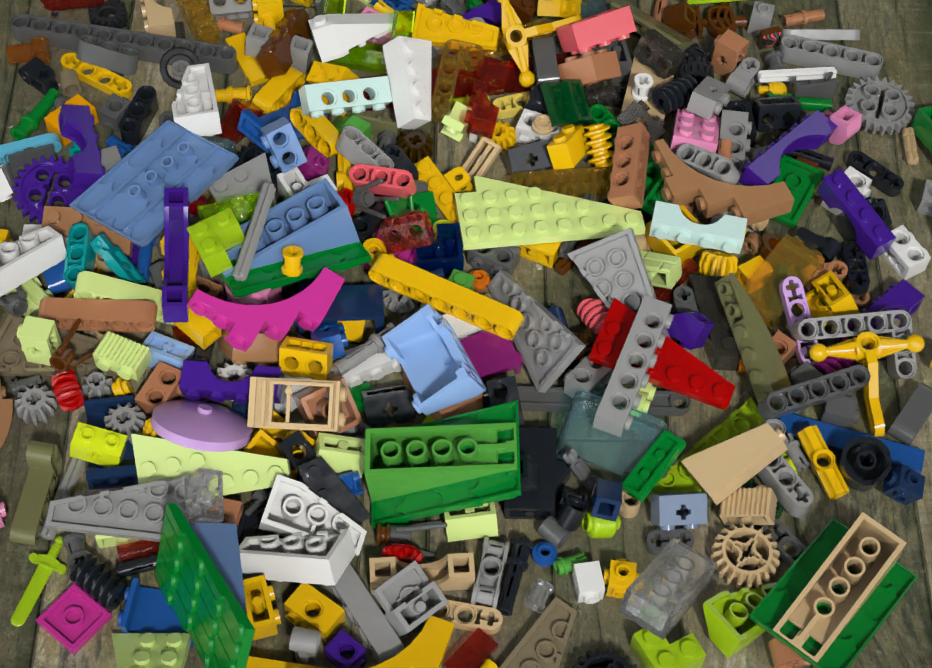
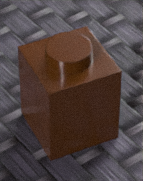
M686 1L664 8L662 23L682 34L695 29L696 11Z

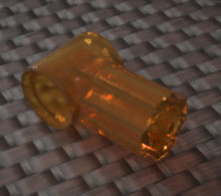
M42 36L32 38L30 43L6 46L9 64L28 62L34 57L39 58L44 64L49 63L51 60L49 41Z

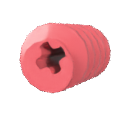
M588 298L579 304L577 315L587 329L592 328L597 337L609 309L601 299Z

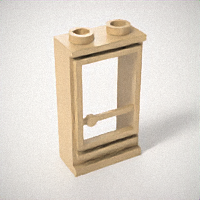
M250 377L247 427L341 432V427H345L346 412H342L343 402L347 401V387H344V382ZM274 384L287 385L285 389L287 394L285 423L272 422ZM292 385L330 387L328 425L289 423L291 394H293Z

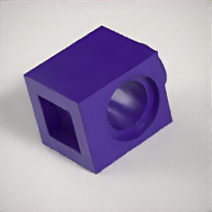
M343 629L324 648L325 659L336 668H363L366 665V648ZM344 652H352L354 654L349 659L341 657Z

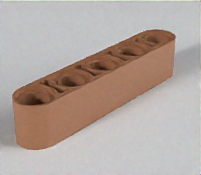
M48 297L40 301L37 317L54 320L57 330H70L76 320L80 318L82 321L77 330L146 333L152 332L155 329L158 306L154 302L144 300Z

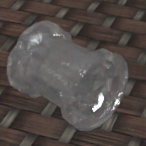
M535 578L532 582L533 588L523 602L528 609L537 613H543L546 609L545 603L548 596L553 594L555 588L548 581Z

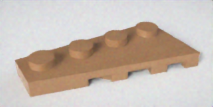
M44 206L41 228L49 226L62 236L68 238L69 229L73 225L84 223L95 237L104 234L114 247L118 246L126 256L132 257V241L98 224L71 207Z

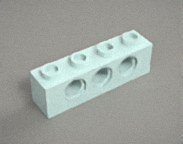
M388 76L308 84L298 90L303 116L311 115V118L323 117L324 113H332V116H338L352 110V113L365 112L367 108H373V111H380L386 109V105L392 102ZM363 91L369 94L370 100L364 97ZM343 93L349 97V103L343 99ZM322 96L328 99L329 105L323 103Z

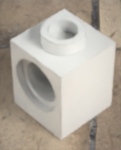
M592 561L574 564L572 579L577 603L594 604L603 600L605 585L600 562Z

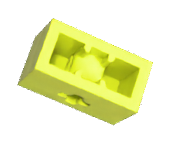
M78 422L70 443V457L105 467H118L126 450L127 435Z

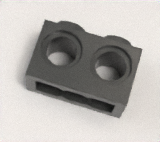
M518 246L468 250L467 264L475 269L484 270L493 276L499 270L507 271L512 275L520 262L521 248Z

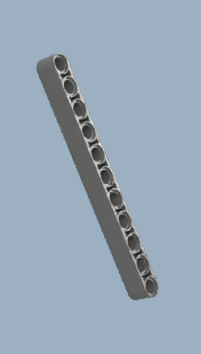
M15 14L10 19L14 38L19 42L77 51L79 36L88 34L138 50L139 61L160 64L163 54L169 49L186 47L197 55L200 64L209 63L211 72L232 74L238 69L236 50L229 45L29 14ZM176 55L168 62V65L172 66L174 62L183 60L193 65L191 60L184 55Z

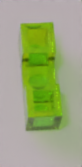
M260 192L197 206L200 221L229 207L237 221L252 218ZM273 200L270 208L274 207Z

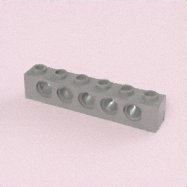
M722 109L718 141L729 139L733 142L731 159L741 177L743 174L741 169L749 161V157H745V152H749L751 139H747V135L751 134L752 122L748 121L749 112ZM730 211L712 216L710 224L719 221L724 214L731 215Z
M644 295L595 414L594 428L618 437L622 436L624 429H630L634 416L630 415L633 408L638 409L642 398L639 391L641 388L645 389L648 384L650 375L647 374L649 367L654 368L658 358L655 351L657 347L662 348L666 338L663 331L665 328L669 329L673 321L674 315L670 314L672 304ZM647 325H653L655 328L648 327ZM640 344H644V345H646V346H648V347H647V348H643V347H641V346H639V345H640ZM631 364H636V365H639L640 367H639V368H635V367H632ZM628 384L632 388H625L622 385ZM614 405H621L624 408L617 409L614 407Z

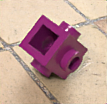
M312 145L302 149L308 162L298 166V169L307 182L328 173L327 169L330 163L328 158Z

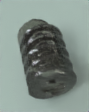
M611 79L608 80V86H605L603 81H600V88H597L592 83L590 91L586 85L583 86L588 106L591 107L594 104L606 106L607 102L612 107L614 106V100L619 104L617 91Z

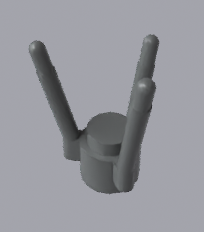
M383 179L375 180L363 186H356L355 191H353V202L355 203L356 211H363L382 219H386V215L369 209V207L374 202H384L385 199L389 202L399 201V197H375L371 191L367 190L383 183Z
M21 286L16 288L17 294L10 293L4 299L0 298V305L14 317L24 315L28 309V304L25 301L27 295L23 292Z
M437 520L408 525H391L390 544L406 545L412 542L413 531L445 528L447 523ZM419 549L423 556L436 557L435 553Z

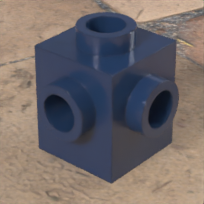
M901 464L891 469L883 480V494L891 497L896 502L906 506L923 498L925 476L912 470L909 466Z

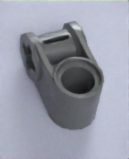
M678 286L674 290L673 298L670 302L672 304L671 311L699 312L693 290L688 286Z

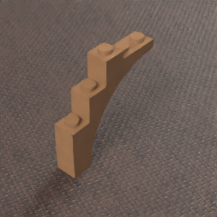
M664 139L655 141L654 151L651 153L652 159L661 169V176L664 180L661 193L663 199L668 201V203L682 206L696 201L698 210L702 211L706 218L730 211L731 216L746 218V226L791 212L794 197L784 181L770 185L744 186L714 180L698 173L683 163L671 151Z

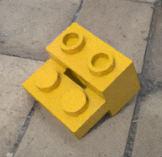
M832 270L811 282L814 289L805 294L811 318L860 314L852 295ZM796 304L797 307H798V308L800 309V311L802 312L801 306L798 305V304Z

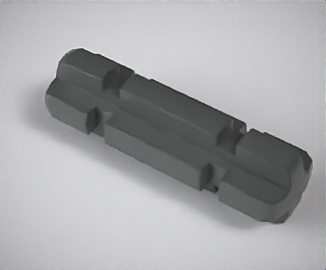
M574 448L565 449L562 454L564 461L569 464L580 481L583 480L581 483L586 489H594L597 482L593 473L590 474L591 470L580 456L577 457L579 454Z

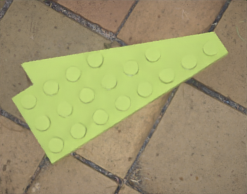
M474 176L476 192L454 193L463 250L606 238L628 228H632L635 235L645 234L646 228L641 211L545 191L538 187H527Z

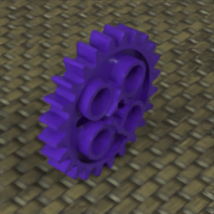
M50 155L49 161H46L41 156V162L39 163L33 158L32 166L24 164L25 172L18 170L20 178H14V184L17 186L12 187V191L16 194L13 196L14 202H18L16 204L17 210L23 209L21 212L23 217L30 215V223L38 219V225H42L43 207L47 202V192L51 190L54 174H58L54 181V191L50 193L48 206L61 201L64 203L62 207H70L69 205L87 190L71 188V186L64 188L59 185L63 181L70 182L68 167L71 160L64 164L61 156L57 161H54L53 155ZM40 175L48 176V179L45 181L37 180ZM34 195L42 197L37 202L31 201L30 198Z

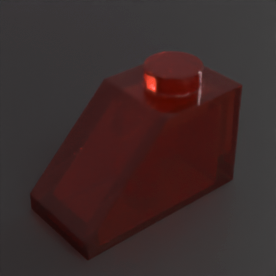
M234 98L221 122L222 133L215 134V137L229 147H234L246 137L237 129L241 111L249 109L255 115L261 117L264 110L248 99Z

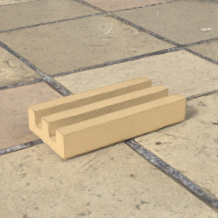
M484 135L462 166L473 182L474 175L484 177L503 149ZM488 143L489 145L486 147L482 155H480V157L476 161L474 167L468 173V169L471 167V165L473 164V162L475 161V159L477 158L485 144Z

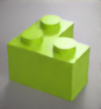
M230 207L186 228L211 278L233 267L226 250L243 243L245 236Z
M656 622L634 633L630 643V648L643 668H700L707 655L693 633L669 644Z

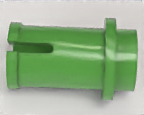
M580 551L564 558L562 556L557 557V560L553 561L556 574L565 577L568 575V572L573 570L574 564L588 562L586 556L582 558L585 555L584 552Z

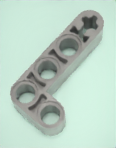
M772 418L758 425L761 426L768 423L773 429L778 427L783 434L786 432L785 424L779 419ZM780 455L770 463L773 466L767 465L757 475L767 487L773 489L777 500L791 516L796 518L804 517L814 500L813 493L783 456ZM780 481H784V482H786L788 485H784V484H782Z

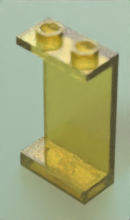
M786 234L743 286L760 313L765 325L771 329L778 325L779 316L784 311L779 293L780 282L787 277L795 276L801 280L804 287L817 269L821 271L824 268L825 259L823 255L815 249L811 250L806 247L798 237H791ZM789 282L786 289L792 292L795 289V285H791Z

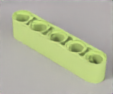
M90 271L78 273L74 298L151 301L158 306L156 321L164 323L162 290ZM165 323V324H169V325L176 326L174 323Z

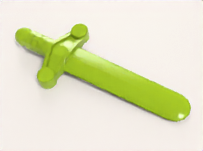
M63 536L55 538L47 554L31 553L29 555V561L38 565L11 616L10 621L12 625L19 627L26 622L52 571L60 575H64L67 572L66 566L56 559L63 546Z

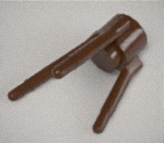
M80 318L76 320L62 344L49 360L52 368L58 372H64L67 368L74 370L77 365L93 357L92 353L94 350L75 360L73 350L68 347V343L82 321Z

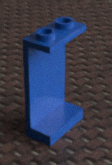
M294 91L290 106L258 117L249 109L241 111L237 129L265 152L270 153V150H266L260 140V137L263 136L260 128L284 116L291 123L298 141L304 139L305 137L292 124L289 116L291 109L301 106L299 91ZM281 132L276 133L273 140H278L281 137Z
M133 577L131 586H127L125 591V609L121 610L118 616V626H120L122 633H188L182 629L172 605H167L161 590L141 587L139 579Z

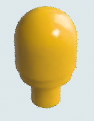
M768 82L766 86H757V94L766 95L768 91H772L773 94L787 93V87L783 82Z

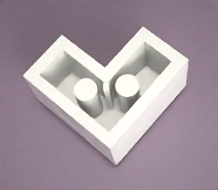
M298 167L284 174H277L278 192L284 201L324 178L329 181L337 193L338 189L328 174L308 182Z

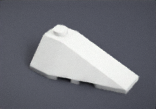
M394 13L318 15L308 20L322 63L349 54V49L357 45L360 48L366 45V40L372 37L380 38L400 27Z
M209 63L187 66L181 80V88L176 93V101H173L171 105L174 122L199 136L221 134L219 111Z
M279 474L276 476L259 525V529L283 537L292 535V533H302L303 537L317 536V531L328 530L329 535L340 534V529H350L355 556H359L367 533L365 529L345 514L340 513L329 505L325 499L320 498L309 490V487L305 484Z

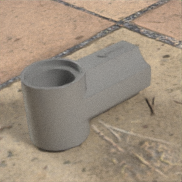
M294 626L291 633L289 650L294 651L295 658L298 659L300 664L311 665L317 662L321 631Z

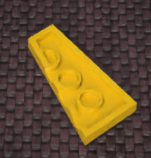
M418 3L412 38L432 41V46L497 51L500 30L499 27L476 20L469 21L463 19V16L449 15L443 13V10L437 8L433 10Z

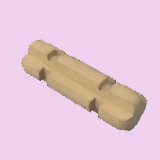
M912 127L902 129L906 161L910 166L919 163L915 133Z

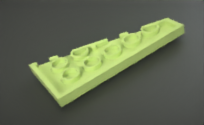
M111 633L117 668L185 667L191 645L189 633Z

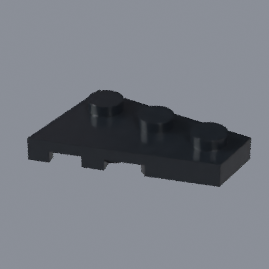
M321 456L296 465L303 484L309 487V490L317 496L325 499L337 511L345 514L355 523L371 518L369 513Z

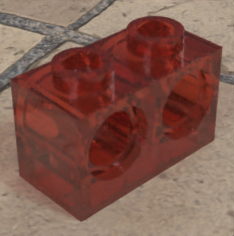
M415 210L402 217L390 216L383 221L379 229L388 255L432 245L435 238L427 211L420 212ZM413 225L420 226L423 231L415 230ZM391 230L398 231L401 236L393 235Z

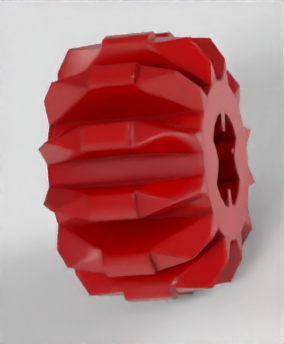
M69 369L64 372H57V374L51 377L55 397L63 411H74L84 406L85 396L76 372Z

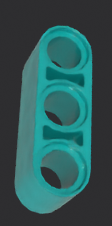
M84 223L73 225L68 232L63 276L74 291L78 273L82 271L94 272L96 253L91 247L90 242L96 237Z

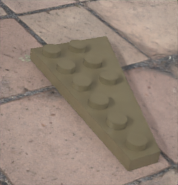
M9 313L0 329V376H35L36 374L40 376H53L57 374L58 371L53 369L52 366L27 362L20 340L17 338V329L20 324H23L25 318L14 317ZM58 330L61 342L64 341L69 333L68 330ZM75 333L68 343V347L73 350L75 354L74 359L76 360L96 349L101 340ZM93 357L80 363L73 370L77 376H89L93 371L104 372L96 366ZM112 370L106 372L107 376H119Z
M555 597L499 668H559L577 611L558 597Z

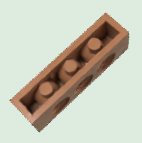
M642 122L617 127V135L614 138L615 151L614 155H612L613 168L610 173L611 184L610 190L607 193L608 201L612 205L629 209L643 208L651 135Z

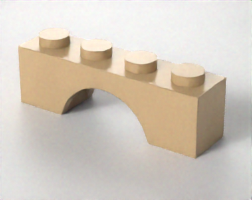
M140 0V3L145 4L141 6L142 16L147 18L144 21L145 32L177 37L172 9L157 4L156 0Z
M473 553L447 554L438 561L418 564L430 582L434 580L441 591L470 590L474 588L475 567ZM396 557L369 558L371 595H373L372 591L410 563L402 562Z

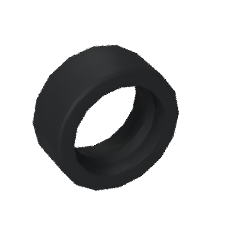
M186 47L169 49L163 54L160 61V73L163 80L169 86L176 89L181 88L182 81L173 79L169 75L167 70L169 60L176 55H184L191 60L193 65L200 64L197 55Z

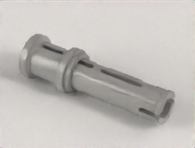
M392 323L387 324L386 328L378 334L373 333L370 335L369 341L334 362L332 365L336 373L342 377L376 353H384L386 345L382 336L394 329L395 325Z

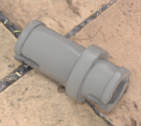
M787 433L784 443L788 450L785 453L792 460L797 472H800L801 469L804 470L809 467L810 463L801 451L799 441L794 439L792 433Z

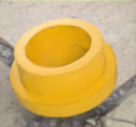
M118 377L112 383L115 397L119 395L131 396V393H133L129 380Z

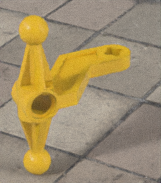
M497 0L501 3L503 42L521 72L518 78L519 83L523 87H531L535 83V75L528 69L527 39L555 32L557 27L581 20V15L524 29L509 0ZM512 31L520 35L519 42L515 43L510 39Z
M862 332L858 337H853L829 347L821 343L813 344L809 349V356L815 362H822L828 356L851 359L862 363L869 370L871 375L870 381L863 387V399L871 435L874 437H884L885 424L879 401L877 359L904 349L913 353L920 352L925 346V341L919 334L909 335L907 339L878 336L872 332Z

